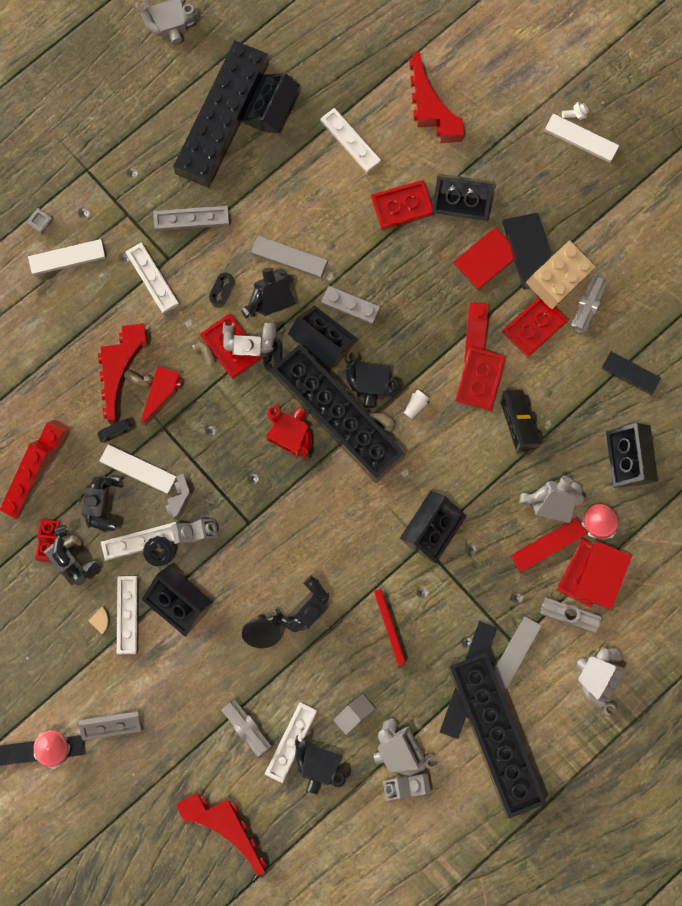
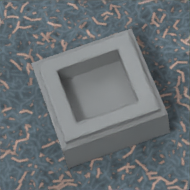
M37 208L26 223L42 235L53 219Z

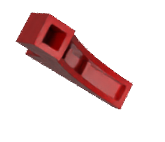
M413 52L412 59H409V69L413 70V76H410V83L415 93H412V104H416V110H413V121H417V127L436 126L437 137H440L441 143L463 142L462 117L458 118L436 96L426 78L420 52Z
M144 323L121 326L122 332H119L120 344L100 347L101 353H98L99 364H102L103 371H100L99 374L100 381L104 382L101 396L102 401L106 403V407L103 408V416L109 424L117 423V404L124 380V373L129 369L139 352L144 347H148Z
M55 419L46 423L39 440L29 444L0 507V511L14 519L19 518L38 480L58 450L64 445L71 430L70 427Z
M195 793L175 804L184 823L189 821L195 822L219 833L245 856L257 876L265 873L264 868L267 865L262 856H257L255 852L257 846L253 838L248 839L245 833L248 831V828L243 819L239 821L236 815L239 811L234 801L230 803L227 799L206 810L205 807L208 806L205 797Z

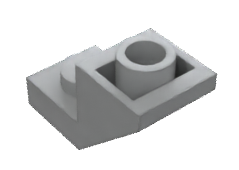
M184 474L176 476L178 482H175L178 494H182L167 499L169 505H166L169 516L173 515L174 520L180 518L191 496Z
M200 519L193 523H176L171 525L174 544H192L219 538L215 519Z
M428 774L383 781L386 801L431 794Z

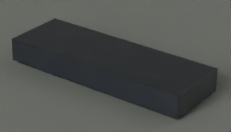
M612 351L601 368L651 396L661 377Z

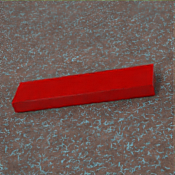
M575 518L570 523L545 535L510 557L521 573L586 536L587 533L578 518Z
M382 589L374 590L376 603L397 667L404 666L405 659Z

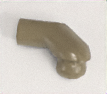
M202 341L192 345L194 353L201 352L207 365L216 362L210 347Z
M130 370L124 373L125 379L133 385L142 388L150 387V384L153 382L152 378L148 375L141 379Z
M370 413V418L374 422H380L384 425V431L392 432L394 430L395 422L386 413Z
M75 535L64 539V546L68 550L72 547L79 548L82 543L81 539Z

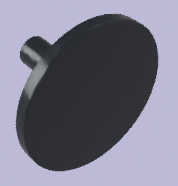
M260 614L258 619L246 623L242 628V639L244 642L255 648H268L277 644L281 638V630L276 624V616L273 615L266 619L265 615Z

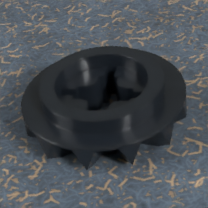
M157 535L156 537L149 538L146 544H144V558L153 566H164L172 560L174 546L166 537H159ZM157 544H159L161 549H164L161 552L160 558H158L157 552H153V550H156Z

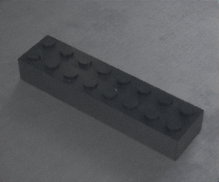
M234 40L173 165L175 175L209 188L259 81L268 66V53Z
M300 344L271 369L272 375L375 483L404 458V452Z
M487 652L449 666L448 670L506 819L545 805L546 801Z

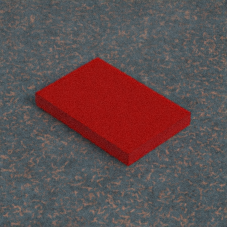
M424 180L370 196L381 230L434 216L435 214L432 213L433 207Z
M495 227L458 257L453 264L479 290L512 263L514 258L508 240Z
M538 297L502 330V333L529 358L560 330L569 319L556 306L551 309Z
M229 313L199 335L205 344L210 347L214 356L233 380L262 360L263 357L232 355V351L225 350L224 322H226L225 325L232 326V323L235 324L234 335L247 336L231 313Z
M469 346L454 402L491 412L506 356Z
M581 539L556 591L591 608L593 603L574 596L594 544Z
M596 541L574 596L612 610L632 555Z

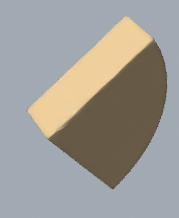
M103 607L89 620L102 635H104L108 627V616Z

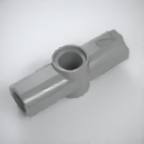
M592 277L587 291L580 300L577 307L578 311L570 326L575 332L585 334L607 285L604 279Z
M546 597L540 610L541 615L593 633L597 632L601 621L600 616ZM566 611H572L575 614V619H567Z
M235 700L221 710L234 726V730L243 741L247 742L255 755L260 757L272 747L261 734L255 722L249 715H246Z

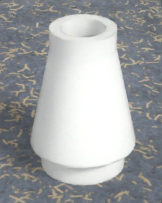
M417 390L412 394L404 414L413 419L428 405L427 402L430 398Z

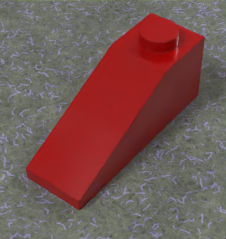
M469 302L464 363L469 346L484 350L488 304Z
M157 366L141 417L143 425H147L176 395L177 390L181 389L183 379H180L179 372Z

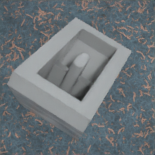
M362 694L351 702L333 721L347 735L376 708Z

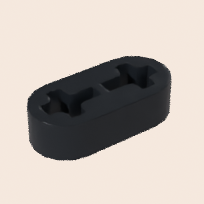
M224 272L217 277L209 295L212 306L219 308L225 305L234 286L231 274ZM228 278L229 284L226 283L224 288H222L221 280ZM219 292H221L222 300L215 302L214 296L217 297Z
M277 337L273 340L274 344L277 345L274 346V352H269L268 357H263L264 368L269 373H272V368L267 364L270 363V357H274L275 363L281 361V346Z
M124 419L98 431L97 435L100 442L105 443L132 431L134 426L130 419Z

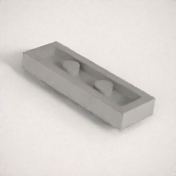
M331 286L327 287L321 304L370 325L374 324L380 310V306Z
M137 711L79 720V729L82 741L141 732V722Z

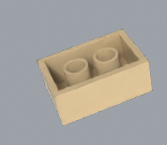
M569 240L526 283L553 309L595 266Z

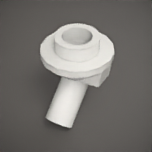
M577 102L574 105V110L562 111V118L577 117L579 120L586 119L589 110L584 103Z

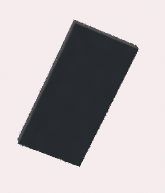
M538 213L508 218L502 221L524 290L531 289L526 283L527 280L552 257Z

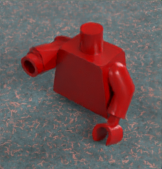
M271 406L267 411V417L274 426L266 434V440L291 453L296 459L298 456H303V461H306L312 446L311 432L308 430V425L303 422L307 412L297 408L294 415L291 416L288 413L283 414L278 406Z

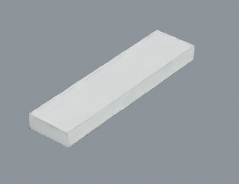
M335 108L320 119L321 123L367 174L381 164L380 158Z
M555 114L552 115L545 128V132L611 163L619 145Z
M99 239L28 256L32 275L34 276L105 259L102 241Z
M140 243L127 250L128 258L161 312L165 314L179 306L178 301L143 244Z
M107 445L99 461L169 495L177 479L176 476L110 445Z
M176 522L102 541L101 545L105 561L143 552L144 544H146L149 538L156 537L157 535L159 537H166L173 544L174 538L171 525L176 524Z
M118 576L117 655H137V576Z
M299 703L265 775L281 783L284 782L294 761L296 736L298 735L300 742L304 741L318 712L317 710Z

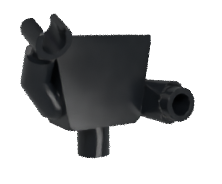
M271 267L263 269L264 279L255 282L251 300L241 310L245 319H247L248 315L255 317V311L263 316H267L296 304L290 290L294 283V277L288 275L284 269H277L275 271Z
M347 354L345 355L344 359L347 364L346 379L352 391L357 392V397L364 398L363 407L375 408L376 399H384V396L393 397L399 390V383L395 379L389 380L392 366L356 362L355 354H353L354 359L348 361Z
M117 475L112 477H95L92 479L91 484L85 487L82 516L85 518L89 529L93 527L106 533L115 532L116 520L106 519L110 486L123 488L124 485H120L119 482L121 479H125L124 477Z
M66 525L57 526L55 528L57 538L54 540V544L46 549L44 553L70 585H81L85 579L96 575L101 567L94 559L81 566L64 546L62 537L69 536L68 528Z
M312 575L303 582L310 590L309 594L287 617L279 609H275L277 612L275 615L277 618L276 624L281 623L282 626L292 632L306 630L327 610L326 604L330 594L324 590L319 579Z
M297 735L294 759L298 772L302 774V778L309 780L306 791L318 795L321 784L328 786L331 784L338 788L342 787L346 783V776L343 772L337 771L343 755L308 745L307 736H305V741L300 742Z

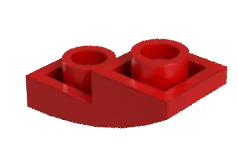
M40 520L35 555L36 561L51 562L44 551L54 544V540L57 538L55 528L60 526V521Z

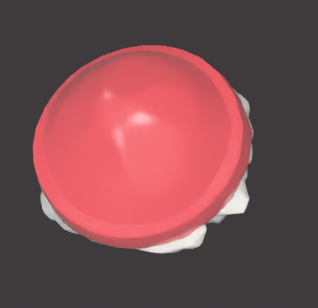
M596 504L588 508L583 515L581 525L585 527L590 537L599 539L614 537L618 528V518L610 507Z
M48 730L41 733L34 743V757L39 763L52 769L59 767L70 751L67 736L62 735L56 730Z

